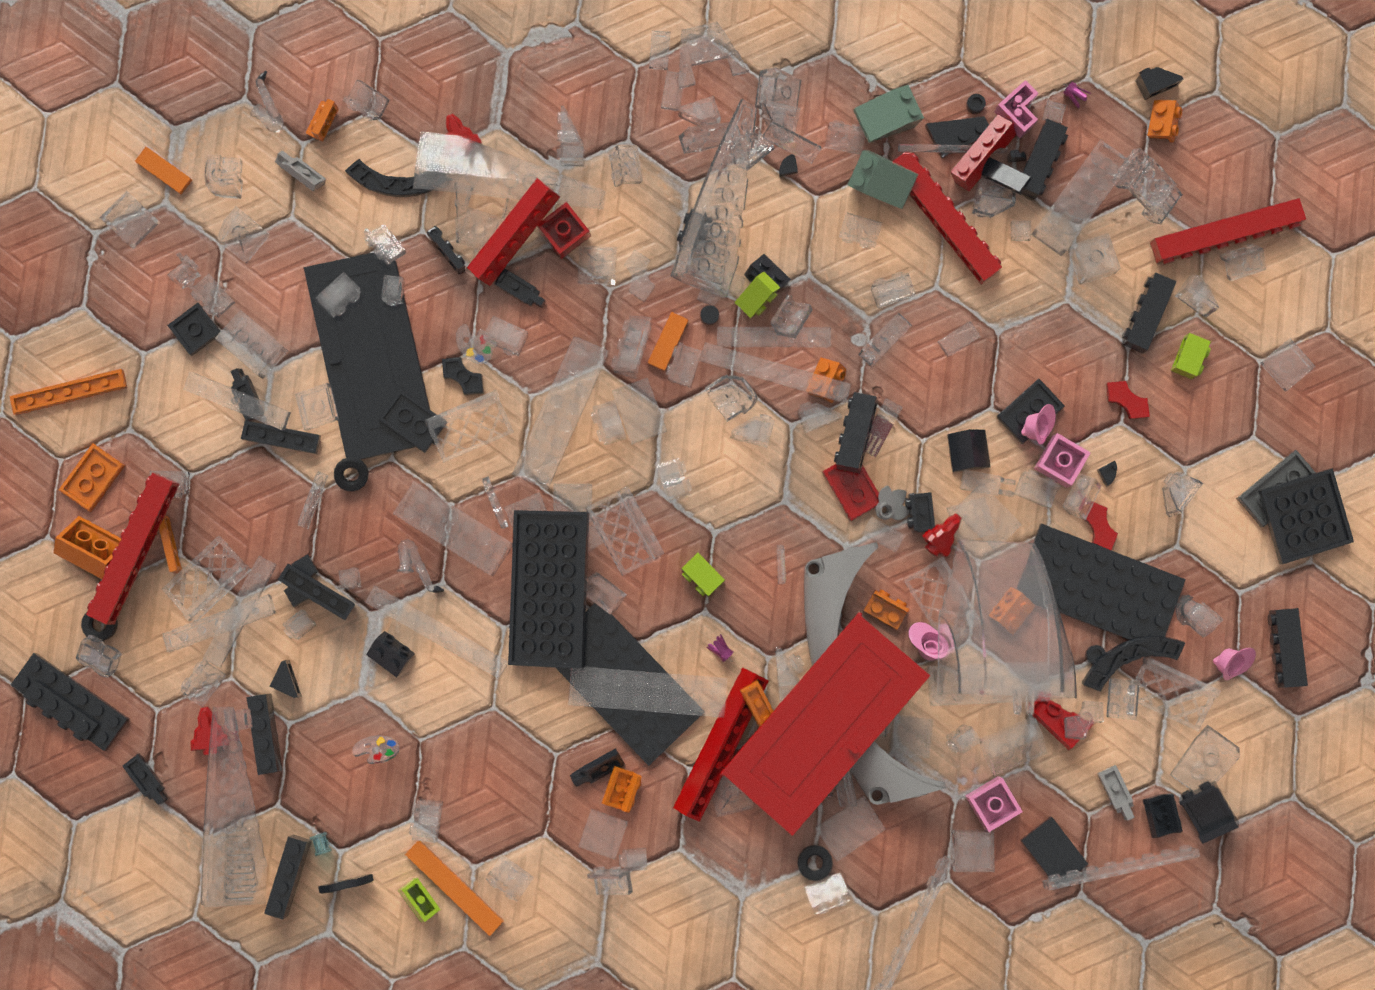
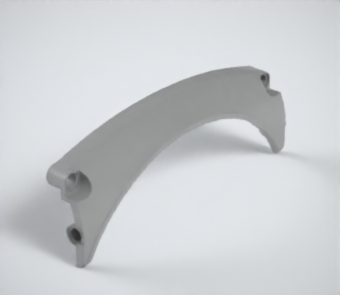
M877 542L845 549L838 553L811 560L805 565L804 613L812 666L837 638L840 614L846 594L865 560L878 548ZM811 564H815L818 567V573L815 575L808 571V567ZM875 741L850 769L868 800L876 805L916 798L946 788L945 782L924 777L906 768L888 755ZM880 790L881 798L879 800L872 799L873 791Z

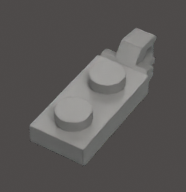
M284 151L277 154L275 162L307 188L315 191L325 184L326 178L298 157L292 158Z
M1111 766L1097 773L1116 812H1121L1127 821L1135 818L1131 807L1134 806L1132 803L1133 799L1117 766Z

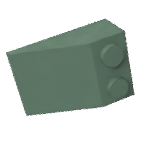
M909 85L893 89L853 109L869 143L915 128L924 119Z
M863 150L847 185L866 195L903 209L919 174L876 153Z

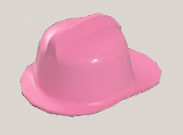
M1046 404L1039 413L1029 415L1021 431L1022 435L1027 436L1031 440H1036L1040 445L1043 444L1055 424L1056 414L1054 407L1051 404Z
M918 622L914 623L909 629L910 641L924 659L934 661L946 658L950 654L952 648L948 638L930 625Z
M1228 648L1214 658L1213 663L1223 674L1224 680H1230L1246 672L1255 660L1256 652L1253 648H1245L1240 651Z

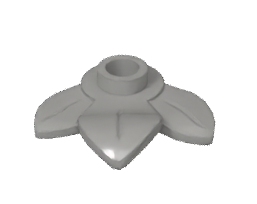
M889 486L882 488L878 495L879 503L875 508L876 515L883 520L889 518L901 520L909 514V510H906V507L902 505L906 497V491L899 489L891 491ZM885 506L887 510L885 513H882V508Z

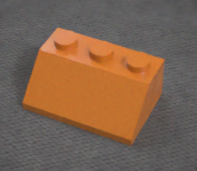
M78 516L55 537L53 553L103 579L105 575L104 570L110 564L113 558V550L119 545L121 538Z

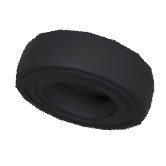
M344 458L337 463L334 469L335 482L345 491L354 492L360 490L368 481V468L358 458ZM348 468H354L358 471L359 476L356 480L349 481L344 477V471Z
M86 613L81 621L83 633L93 641H104L111 638L118 626V621L116 620L114 625H106L103 631L98 632L93 628L94 619L87 616Z
M811 845L801 851L797 864L799 871L805 878L819 881L829 875L833 862L828 850L822 846ZM814 855L821 857L823 862L822 867L816 871L811 870L807 864L808 859Z

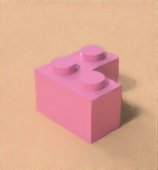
M1026 80L998 104L994 111L997 115L1013 123L1019 138L1023 137L1034 127L1038 120L1027 107L1036 99L1039 93Z

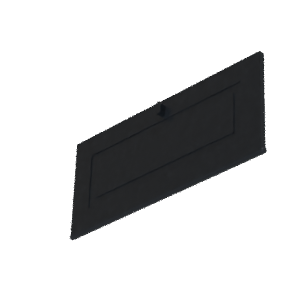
M390 247L388 250L303 267L346 458L355 457L362 460L415 448L411 443L378 421V418L400 389L430 409L393 248ZM437 438L433 442L434 445L438 444Z

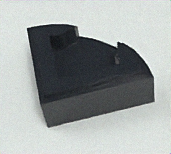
M1011 150L1007 156L1008 163L1027 160L1024 151L1019 153L1018 150Z
M795 153L787 156L782 161L779 168V177L798 173Z
M1115 460L1097 470L1106 487L1116 477L1117 464Z

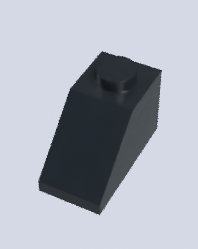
M1155 67L1153 69L1146 68L1139 72L1140 75L1135 81L1144 100H1147L1177 87L1184 79L1181 75Z

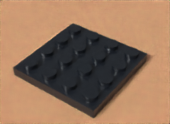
M1333 468L1258 490L1279 564H1286L1354 542Z

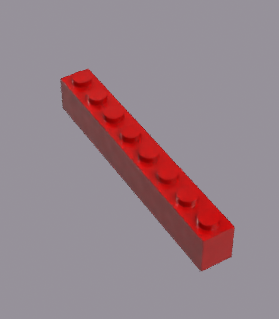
M907 150L892 161L919 174L909 195L978 282L982 285L998 273L1002 268L1000 259L996 255L993 256L991 254L988 244L979 239L976 229L967 224L964 214L955 209L952 199L943 194L940 184L931 179L930 172L919 164L918 157Z
M1300 198L1160 236L1154 238L1150 245L1156 264L1163 262L1166 265L1175 262L1174 259L1181 257L1184 260L1193 257L1194 253L1199 252L1202 255L1211 252L1212 248L1217 247L1218 250L1227 248L1230 243L1242 244L1247 242L1248 238L1260 239L1266 233L1278 234L1284 228L1296 229L1306 220Z
M152 473L146 479V487L137 499L135 510L129 516L127 528L122 531L120 543L113 550V558L110 564L106 566L104 570L105 575L96 587V594L87 606V616L106 625L115 624L180 483L156 473Z
M742 667L673 806L675 810L698 822L701 821L722 778L720 773L730 762L752 717V713L740 690L758 681L764 691L769 680Z

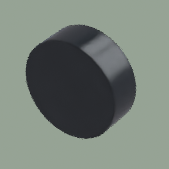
M980 94L971 95L966 102L968 111L973 114L981 113L986 106V100Z
M707 305L701 310L700 318L704 324L713 325L719 319V311L715 306Z
M1092 645L1087 648L1085 657L1089 663L1094 664L1106 652L1103 647Z

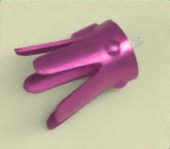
M1071 82L1068 86L1065 83L1063 84L1067 87L1063 94L1068 96L1078 109L1080 105L1073 94L1083 101L1087 100V95L1082 91L1091 94L1079 88L1074 82Z
M721 634L720 637H716L717 641L713 642L714 645L708 644V647H706L716 654L722 662L727 659L733 662L730 656L734 652L727 646Z

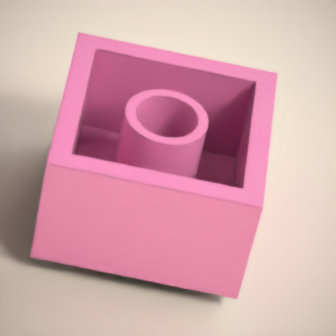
M1057 433L1050 439L1034 469L1068 488L1073 485L1091 452Z
M999 776L965 795L982 826L988 832L1023 812L1004 779Z

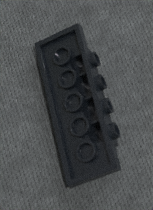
M37 653L32 654L11 683L12 687L24 694L23 697L27 699L26 703L33 708L38 706L43 710L41 712L42 715L49 719L53 717L58 720L57 725L64 730L68 728L74 732L73 736L80 741L89 740L103 751L108 750L130 719Z

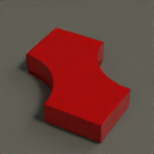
M1127 381L1106 383L1108 402L1122 406L1127 412L1129 419L1150 417L1148 398H1142L1132 393L1127 385Z
M1090 500L1082 519L1092 529V543L1112 550L1118 533L1110 527L1107 521L1108 508Z

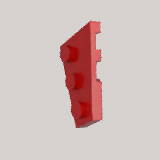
M1039 695L1026 708L1068 751L1095 724L1089 720H1083L1074 712H1068L1061 708V705L1042 695Z

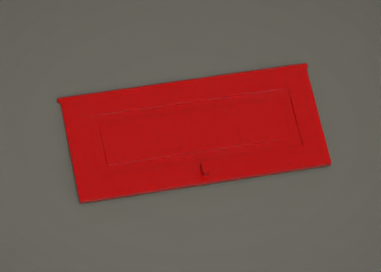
M859 612L726 765L720 775L727 777L793 836L927 681L930 675L862 617V613Z

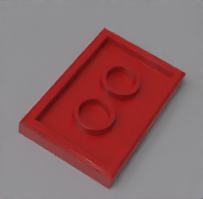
M836 464L822 471L850 521L872 510L879 503V492L863 465L860 474L839 470Z

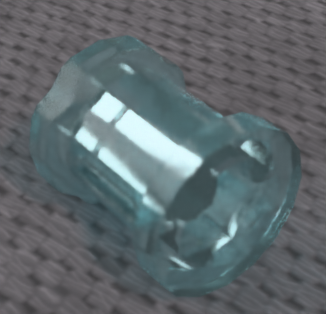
M327 832L309 837L314 844L315 856L332 851L327 842Z

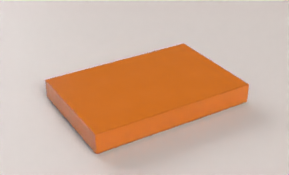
M92 443L59 488V491L87 511L92 512L125 465Z

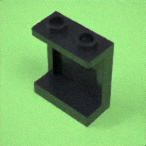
M1206 781L1200 784L1198 789L1194 791L1189 789L1181 794L1179 803L1183 805L1197 829L1202 844L1239 828V821L1216 781L1211 783Z

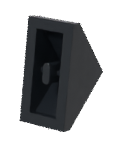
M290 660L281 661L269 687L293 698L302 697Z

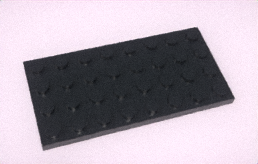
M514 510L508 665L584 668L589 512Z
M1041 523L1015 590L1022 592L1031 602L1127 640L1146 636L1166 635L1186 579Z
M599 600L586 611L584 668L556 669L649 766L705 711Z

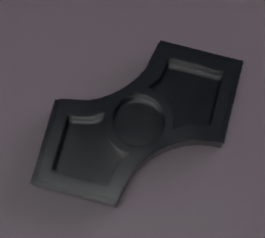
M461 357L442 359L444 379H452L462 386L464 395L484 394L482 374L467 370L463 365Z
M309 554L291 564L310 577H313L318 572ZM290 587L284 590L293 607L308 600L307 597Z
M373 874L361 875L318 886L319 893H332L371 883L374 881Z

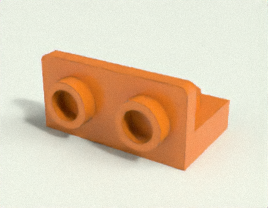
M327 99L326 102H320L306 131L308 136L322 142L324 141L339 110L335 101Z
M880 589L879 592L875 590L863 612L898 630L910 609L906 607L907 604L899 599L894 601L889 598L890 594Z

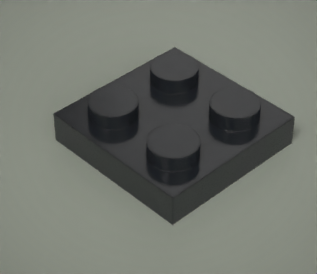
M196 303L167 325L191 356L222 334L199 303Z

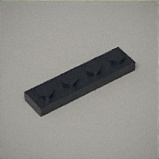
M245 420L241 439L317 454L321 436Z

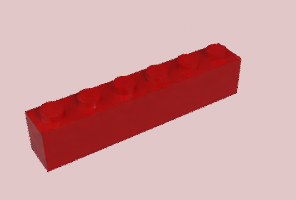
M537 178L467 268L479 280L491 286L559 200L560 196Z

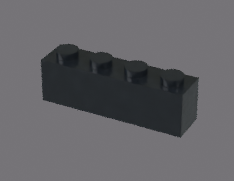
M1050 119L1045 121L1022 172L1030 176L1031 181L1021 194L1034 200L1038 195L1042 196L1046 188L1044 184L1045 179L1050 178L1054 169L1051 165L1053 161L1057 162L1061 151L1058 149L1067 140L1068 135L1065 133L1068 127Z
M1156 272L1151 277H1147L1143 285L1145 291L1139 295L1136 302L1138 308L1132 312L1129 321H1131L1130 327L1126 328L1122 335L1124 339L1122 345L1140 353H1144L1149 349L1177 281Z
M854 392L853 398H849L848 416L845 415L843 427H845L844 434L841 433L838 444L841 445L839 452L836 451L834 457L837 469L860 474L878 404L877 396Z
M290 564L286 565L277 579L343 620L347 619L355 606V603Z
M1299 608L1270 610L1267 620L1272 632L1270 634V643L1274 649L1272 661L1276 667V673L1274 674L1275 683L1278 684V688L1308 686Z
M272 694L246 697L257 773L262 775L282 771Z
M294 834L288 836L264 914L279 919L288 917L310 848L311 839Z

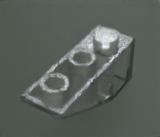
M561 106V112H558V124H561V130H557V142H560V149H557V160H560L561 166L584 167L583 141L564 106Z

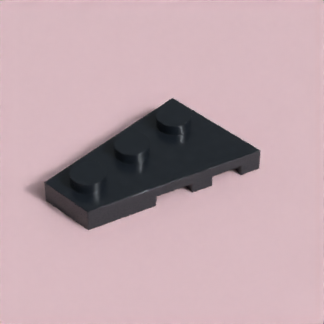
M985 116L927 123L925 125L941 158L974 144L989 126Z

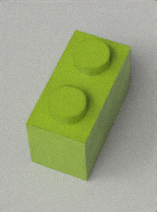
M763 272L755 277L735 303L750 318L756 314L760 316L766 310L765 305L767 302L771 303L778 296L776 292L780 287Z
M1191 333L1185 335L1171 371L1189 379L1200 376L1204 365H1202L1203 360L1208 357L1211 350L1209 348L1211 341Z
M699 553L681 568L683 571L681 575L689 583L693 581L697 585L695 589L702 596L706 594L709 597L725 581Z
M418 877L413 878L398 890L420 922H426L441 910Z

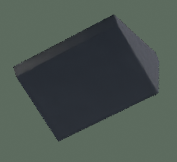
M968 429L947 434L952 472L991 467L985 430Z

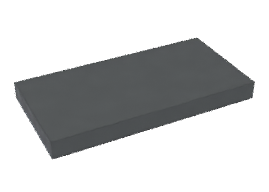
M1294 450L1239 495L1237 499L1262 528L1268 523L1258 490L1316 472L1299 452Z

